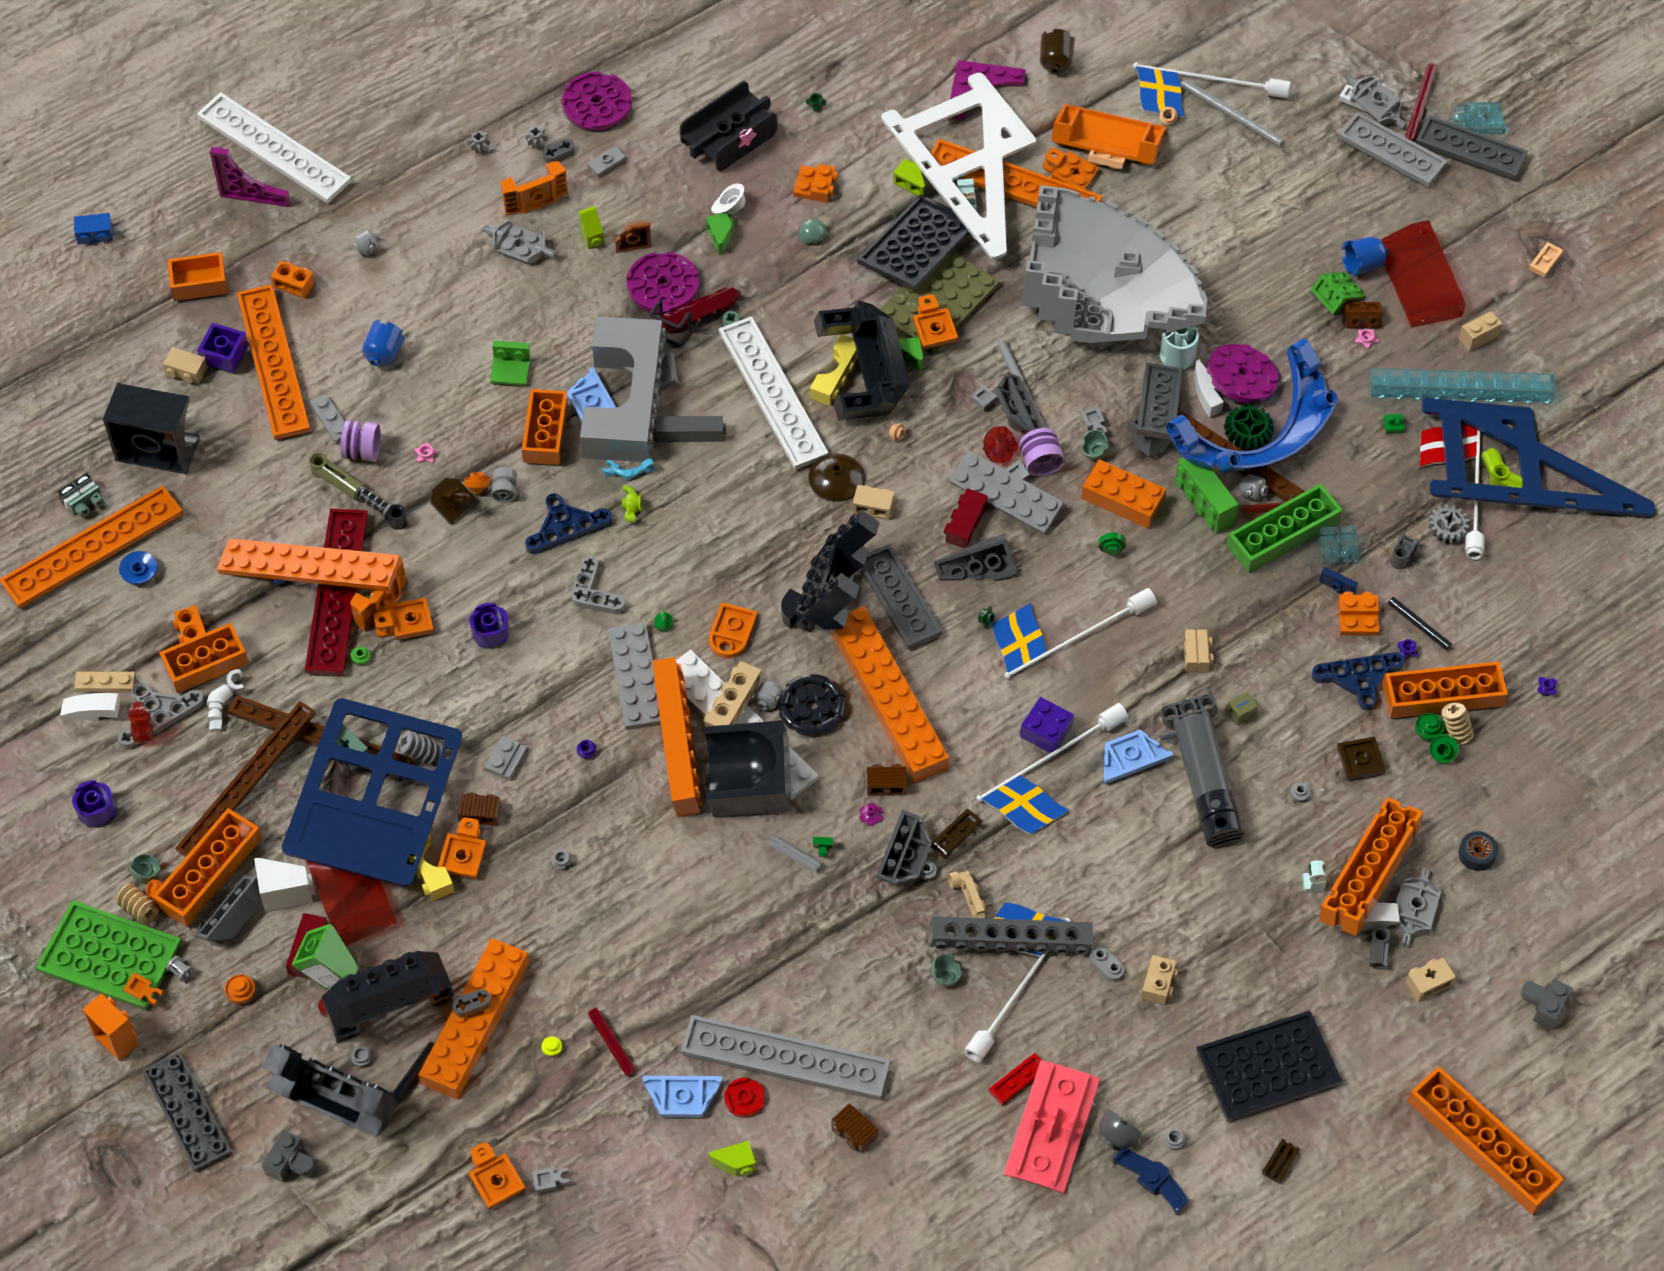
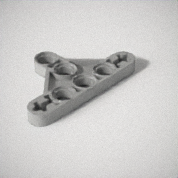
M146 683L135 684L132 688V694L137 702L131 726L118 735L119 744L123 749H132L200 709L204 704L202 693L198 690H191L182 696L154 693ZM140 689L147 691L143 696L136 695ZM149 703L157 704L154 709L149 710L146 708ZM177 706L183 707L180 713H174L173 709ZM160 716L166 717V721L163 723H157L156 719ZM143 726H148L150 728L149 731L146 733L139 732L140 728ZM127 737L128 739H131V741L127 742L124 739Z

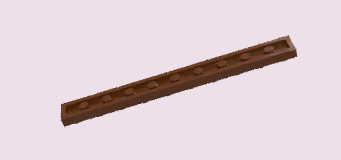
M1177 409V417L1179 415L1185 416L1191 426H1194L1195 431L1211 443L1229 450L1243 451L1182 410ZM1267 466L1239 471L1245 476L1252 474L1264 478L1268 491L1284 502L1306 492Z
M238 695L228 710L229 715L274 731L288 715L286 712ZM310 721L296 739L318 746L325 726ZM359 739L368 748L369 754H379L380 746ZM397 752L394 753L393 760L410 765L413 764V758Z
M301 701L296 704L176 846V852L186 857L227 808L232 811L237 809L316 715L315 710Z

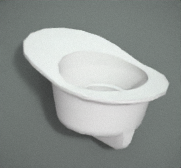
M737 183L728 186L713 204L712 212L716 214L723 212L736 214L740 211L746 202L743 194V185Z

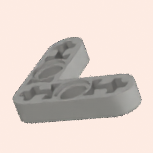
M593 556L583 558L571 591L572 603L577 607L611 614L622 613L625 609L623 597L592 590L599 568L598 561ZM590 563L593 564L592 566H590L589 572H587V566H589ZM583 578H587L590 580V582L585 585L581 584L579 581ZM602 598L603 602L595 604L593 599ZM616 602L619 603V605H617V607H613V605H615Z

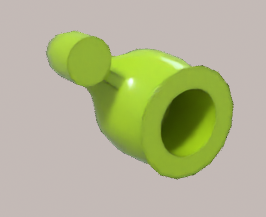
M623 485V492H628L626 498H622V509H626L624 518L628 522H636V515L634 514L638 511L642 512V495L638 496L631 486Z

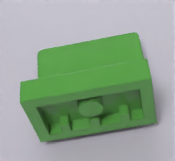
M1345 272L1321 274L1311 289L1332 314H1338L1347 300L1363 299L1365 297L1362 289Z
M493 341L494 358L490 383L526 386L531 360L530 343Z

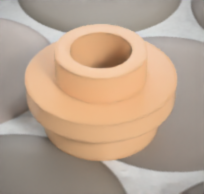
M1165 107L1161 110L1160 120L1164 124L1170 125L1176 121L1177 112L1174 108ZM1170 113L1172 117L1167 119L1165 117L1166 114Z
M901 423L893 424L889 430V436L894 441L901 440L906 433L905 426Z

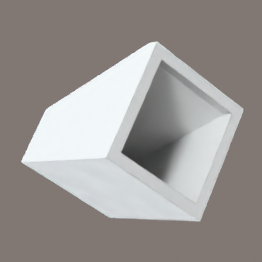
M262 858L254 859L260 896L265 912L313 903L312 895L315 894L314 883L312 882L311 873L307 874L304 866Z

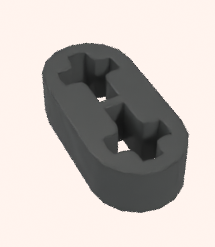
M563 139L546 147L543 150L544 161L546 163L561 161L574 153L573 141Z
M480 989L456 998L453 1002L455 1015L463 1018L486 1010L491 1005L490 994L488 991ZM479 997L485 999V1002L481 1003ZM463 1004L465 1006V1010L459 1008V1005Z

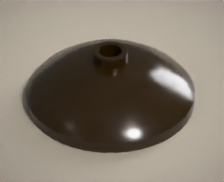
M832 453L813 463L809 471V484L813 492L824 500L832 502L846 501L855 496L857 485L863 486L864 471L860 463L853 457L841 453Z

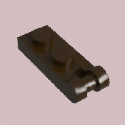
M967 808L932 841L930 848L934 851L937 850L942 858L947 859L982 824V820ZM944 841L948 843L946 847L942 845Z

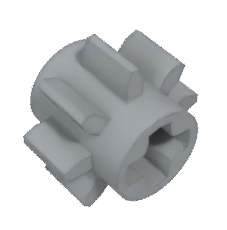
M538 126L529 128V133L525 134L528 146L531 145L534 148L544 146V141H547L545 129H541Z
M481 131L471 133L468 145L471 146V151L482 153L487 151L490 139L487 133L484 134Z

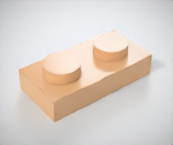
M1092 150L1088 156V161L1094 165H1106L1111 169H1122L1126 160L1123 157Z
M1547 242L1530 264L1529 270L1545 278L1561 257L1563 250Z

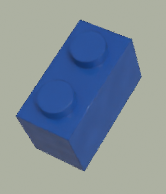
M110 213L74 216V234L77 244L113 241V223Z

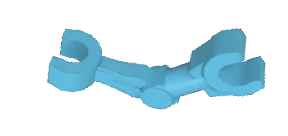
M651 458L644 460L641 466L631 468L630 470L619 468V465L612 460L606 461L607 466L611 467L610 469L602 468L604 475H619L626 480H631L640 473H651L655 470Z

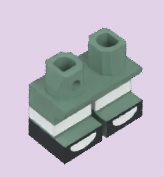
M88 473L74 480V485L70 483L57 491L61 503L74 516L78 514L84 518L90 512L88 506L93 504L96 508H99L104 504L99 487L95 485Z

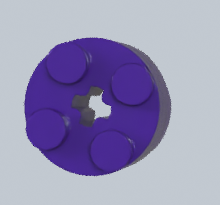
M484 603L477 606L469 618L474 641L481 648L496 647L505 643L508 640L510 631L508 615L505 609L496 606L494 603Z
M90 780L76 788V792L72 796V804L78 819L83 824L92 828L103 825L114 818L116 804L110 788L105 783L102 784L95 780Z

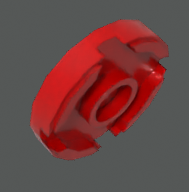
M747 1077L737 1078L730 1082L724 1092V1103L727 1110L740 1118H749L758 1114L765 1102L764 1089L761 1084Z

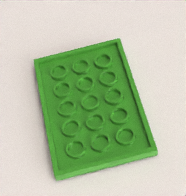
M72 900L35 968L37 972L147 1010L150 1004L147 998L143 997L140 1001L123 992V989L134 972L151 981V988H158L167 972L166 966L176 955L182 940L176 936Z

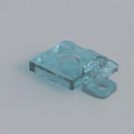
M1466 102L1465 105L1456 106L1454 109L1455 115L1450 117L1452 124L1466 129L1470 128V130L1480 134H1504L1506 131L1499 102Z

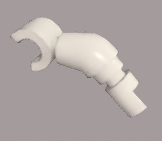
M239 669L230 671L227 675V685L219 686L211 691L208 696L207 706L209 707L208 721H210V731L221 730L222 711L225 703L232 695L245 693V688L242 684L235 685L233 683L240 681L242 678V671Z

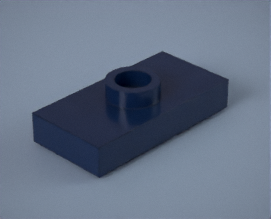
M1326 567L1323 568L1319 580L1320 583L1331 587L1335 591L1342 593L1353 592L1354 595L1359 584Z

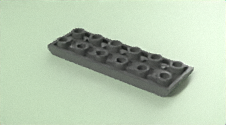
M180 1051L142 1070L193 1171L232 1152Z

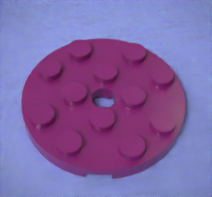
M601 72L585 73L571 80L566 85L561 99L563 112L571 123L583 129L601 131L621 123L629 114L632 104L631 92L627 84L613 74L609 76L601 74ZM595 99L601 100L600 104L594 103L592 101Z
M656 252L647 254L631 266L627 275V290L630 298L637 306L648 312L652 311L658 300H662L663 314L693 301L699 288L698 272L695 266L684 256L673 252H667V254H656ZM667 281V284L659 285L658 282ZM659 307L657 308L655 313L659 314Z
M1227 344L1220 346L1212 352L1207 362V374H1210L1212 378L1211 383L1225 396L1238 402H1264L1274 394L1279 383L1277 369L1268 356L1249 345Z

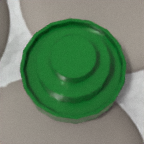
M1110 532L1098 539L1100 551L1109 555H1116L1126 547V538L1119 533Z
M1425 713L1417 719L1415 731L1423 740L1432 741L1436 736L1443 734L1445 726L1443 720L1436 714Z
M1440 734L1431 741L1430 754L1436 761L1448 763L1453 761L1458 755L1459 744L1453 736Z

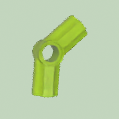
M1491 448L1482 453V459L1490 474L1489 481L1491 485L1522 488L1521 476L1510 472L1508 466L1504 465L1497 449Z

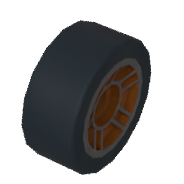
M1473 831L1466 834L1462 839L1458 851L1459 859L1467 868L1483 871L1494 864L1498 853V846L1495 839L1488 833Z

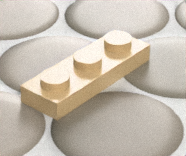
M76 672L74 689L75 692H132L136 675L135 672Z

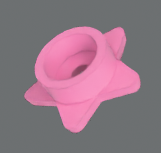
M752 128L747 133L740 135L741 141L738 147L750 145L751 140L756 136Z
M1359 329V337L1355 340L1356 343L1363 344L1366 349L1371 344L1378 343L1379 341L1374 337L1373 329Z
M429 443L414 449L418 454L417 462L428 461L433 463V456L439 451L433 449Z

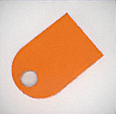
M721 602L709 634V646L712 652L722 658H734L742 654L747 647L758 617V611ZM723 645L730 646V649L727 651H723L720 649V647Z

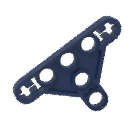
M549 494L545 500L549 513L539 533L527 537L525 541L526 550L530 554H538L606 528L612 523L611 512L604 508L588 512L566 505L559 494ZM551 500H558L559 504L551 506L549 502ZM559 514H564L567 516L564 520H558L556 518ZM583 522H590L591 526L584 528L581 524ZM571 528L574 532L568 535L564 533V530ZM549 535H554L557 537L554 541H548L546 539Z
M1392 652L1321 663L1313 667L1311 675L1312 679L1317 683L1333 682L1357 697L1358 704L1363 710H1372L1377 702L1375 690L1384 679L1385 673L1400 671L1403 668L1405 659L1402 654ZM1375 661L1380 662L1382 667L1374 668L1371 663ZM1359 664L1363 667V670L1356 671L1353 666ZM1340 667L1344 669L1345 672L1343 674H1337L1334 671V669ZM1365 681L1368 686L1362 688L1358 685V682ZM1369 697L1373 700V703L1366 704L1362 699Z

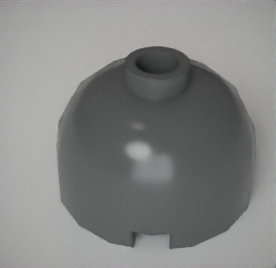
M1108 1110L1100 1121V1133L1105 1138L1103 1142L1112 1149L1115 1146L1121 1149L1129 1148L1138 1141L1142 1134L1133 1125L1124 1121L1122 1117L1111 1110Z

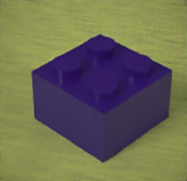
M212 323L197 353L199 356L206 358L207 366L234 373L249 345L246 332Z
M1040 697L1021 724L1020 737L1052 753L1058 749L1072 728L1074 714Z

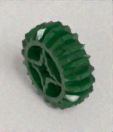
M1242 404L1240 408L1235 407L1233 411L1230 410L1228 416H1226L1224 434L1228 437L1229 442H1233L1235 446L1239 445L1240 449L1245 447L1247 451L1250 448L1256 450L1257 447L1262 448L1264 444H1268L1272 438L1274 431L1273 418H1270L1269 413H1265L1264 408L1259 410L1258 405L1254 408L1250 404L1248 407Z

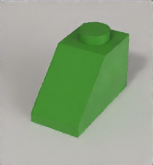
M727 212L706 217V229L719 255L723 254L733 236L732 228L735 227L732 217L729 218Z

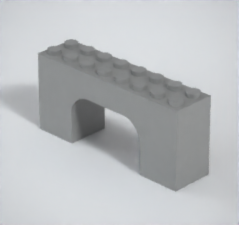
M596 316L592 343L594 367L623 369L630 372L633 378L630 398L624 405L617 408L584 407L580 434L582 458L643 462L649 459L650 455H653L654 446L652 441L655 440L654 425H656V409L659 408L658 394L661 391L660 379H662L663 369L661 368L662 364H664L663 350L666 349L665 328H662V320Z

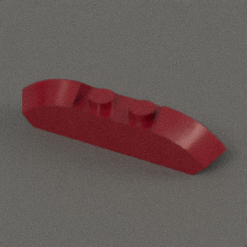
M726 286L663 314L662 318L679 325L685 315L690 312L691 323L693 324L700 321V317L716 314V310H719L721 314L726 312L736 303L742 292ZM688 319L680 329L663 322L662 328H665V331L671 332L688 329Z

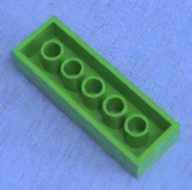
M1320 483L1230 532L1226 546L1249 573L1340 523L1343 510Z

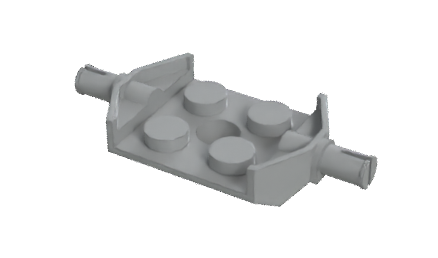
M1351 74L1347 75L1345 80L1353 85L1350 102L1354 99L1381 125L1393 122L1401 129L1407 125V123L1399 118L1402 101L1375 77L1368 76L1357 80ZM1374 96H1379L1382 100L1377 101Z
M511 219L496 228L487 225L483 227V232L492 235L494 251L529 264L535 263L544 255L552 258L556 256V251L546 247L545 232L542 233L543 235L518 227L512 224ZM518 243L524 244V246L516 247L515 245Z
M1422 868L1419 878L1405 879L1400 886L1396 904L1399 907L1401 923L1394 924L1393 926L1403 933L1401 942L1403 947L1405 940H1407L1405 947H1409L1411 937L1427 935L1431 930L1441 891L1435 884L1429 882V869H1427L1426 875H1424L1426 868ZM1419 901L1422 904V906L1416 908L1412 905L1411 902Z

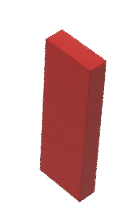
M1033 1053L991 1086L988 1092L1003 1106L1035 1080L1042 1059L1036 1053Z

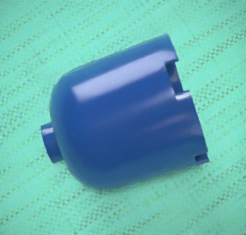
M1377 237L1348 240L1342 246V250H1345V257L1342 258L1343 265L1347 273L1353 274L1352 276L1376 271L1382 268L1386 262L1388 250Z
M376 320L373 322L363 343V356L373 366H388L394 361L406 336L402 335L403 330L391 322L383 324L380 323L381 320Z

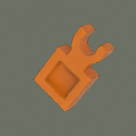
M135 972L123 989V992L140 1001L143 997L147 998L148 1002L154 1006L157 1000L151 996L153 994L161 996L163 993L158 988H151L152 982Z

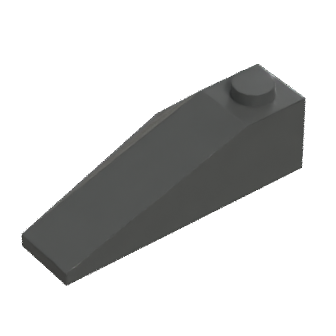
M1005 533L988 538L933 561L939 579H1002L1017 574Z

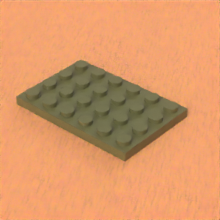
M953 252L916 291L903 285L880 310L893 318L896 331L907 338L918 337L913 323V316L919 315V297L932 294L937 299L939 310L948 308L955 330H957L999 286L1000 281ZM933 326L932 331H938L940 328ZM940 346L928 348L926 350L934 354L940 348Z

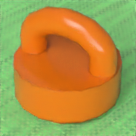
M150 880L146 887V896L153 899L152 896L163 883L160 880Z

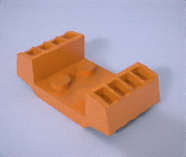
M559 161L546 164L547 176L524 183L518 187L512 177L501 181L505 214H524L554 203L558 197L568 193L566 169Z
M403 559L390 591L374 590L370 595V599L358 593L352 598L350 605L352 607L354 623L364 632L375 623L373 617L375 613L389 610L388 605L394 604L402 595L401 589L407 580Z

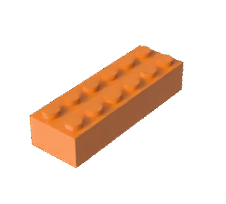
M1499 661L1385 673L1382 684L1390 718L1417 716L1425 713H1442V709L1450 703H1461L1467 710L1501 707L1505 705L1508 696Z
M227 808L154 893L152 898L156 903V907L188 927L262 840L259 827Z

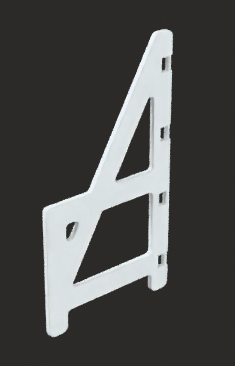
M976 73L968 77V84L973 90L906 119L902 118L896 110H889L882 114L881 120L894 134L897 141L945 202L950 205L953 212L975 240L980 243L986 254L991 259H998L1006 255L1002 159L1035 145L1036 138L982 73ZM976 106H981L984 148L945 166H940L915 133ZM899 127L902 130V132H900L899 134L895 130V128ZM1006 130L1011 137L1003 139L1001 131ZM928 163L931 168L927 170L923 164ZM978 169L985 170L987 217H980L953 183V180ZM956 199L959 205L955 206L952 200ZM985 236L989 241L985 243L981 237Z

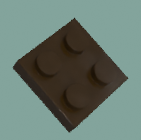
M1375 736L1337 743L1338 754L1347 780L1385 774L1386 768Z

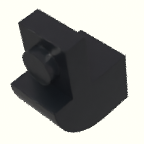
M789 589L781 602V618L783 623L789 629H791L793 624H796L800 629H806L811 632L815 625L796 612L797 600L801 594Z

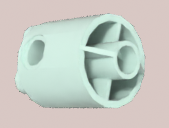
M1195 325L1166 333V329H1163L1160 359L1164 365L1185 370L1195 364L1199 340L1198 328Z

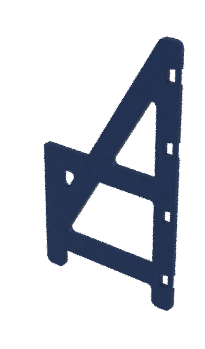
M1424 398L1422 401L1423 413L1437 415L1441 418L1447 480H1431L1429 491L1434 497L1462 498L1463 500L1556 509H1577V511L1619 515L1629 514L1640 517H1653L1655 514V505L1650 499L1539 443L1536 440L1533 410L1529 407L1437 398ZM1461 422L1484 432L1518 451L1522 488L1467 482ZM1502 422L1515 424V429L1508 427ZM1539 463H1543L1602 495L1544 490L1541 485ZM1452 490L1462 491V494L1452 493ZM1509 495L1519 496V499H1511ZM1566 501L1576 502V505L1566 504ZM1623 506L1632 507L1633 510L1623 509Z

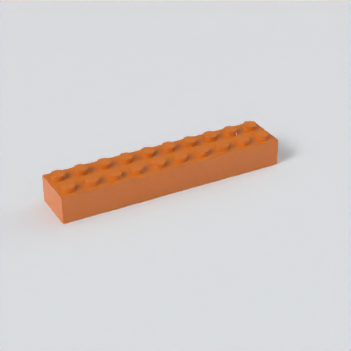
M863 606L849 612L845 627L842 629H829V632L903 766H906V771L913 784L949 769L948 754L866 608Z

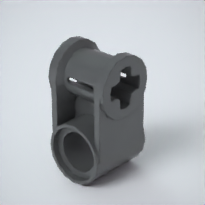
M1402 532L1394 547L1390 561L1391 565L1396 569L1405 568L1412 555L1416 552L1420 539L1415 540Z

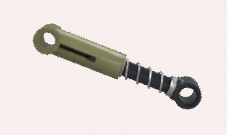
M316 452L309 457L310 469L314 477L323 478L354 500L360 499L367 506H371L374 511H379V514L385 517L392 529L400 530L406 527V510L402 505L387 504L386 500L382 501L379 499V496L376 497L373 495V492L367 491L364 483L329 461L324 453Z

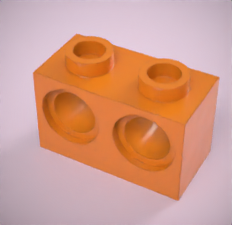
M280 261L271 275L274 288L304 299L315 284L313 272L306 268L297 267L289 262Z
M196 605L174 612L176 619L172 621L175 630H180L181 635H178L180 643L192 639L190 638L191 636L197 637L206 633Z

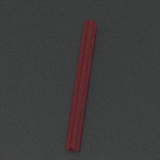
M1435 63L1427 64L1405 138L1412 142L1415 141L1437 69Z

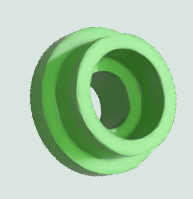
M356 647L351 652V659L357 665H364L370 659V652L366 647Z

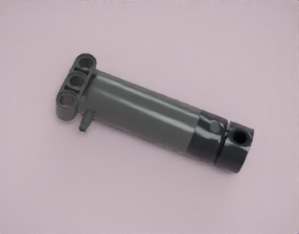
M1204 694L1166 705L1161 709L1163 724L1165 727L1174 730L1160 734V739L1177 738L1206 844L1212 848H1224L1241 841L1244 838L1245 832L1212 718L1218 713L1216 699L1210 694ZM1188 710H1193L1191 713H1185Z

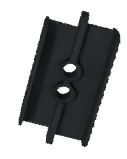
M742 81L687 117L680 125V141L683 144L689 143L691 145L690 156L693 159L706 153L716 163V169L723 171L775 135L778 128L777 114H769L767 112L771 107V99L768 96H764L759 100L749 91L748 83ZM752 128L756 136L751 140L750 145L738 147L741 141L740 135L747 133Z

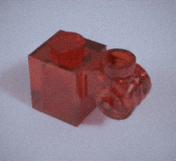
M134 702L128 714L134 744L153 742V720L150 711H146L143 702Z

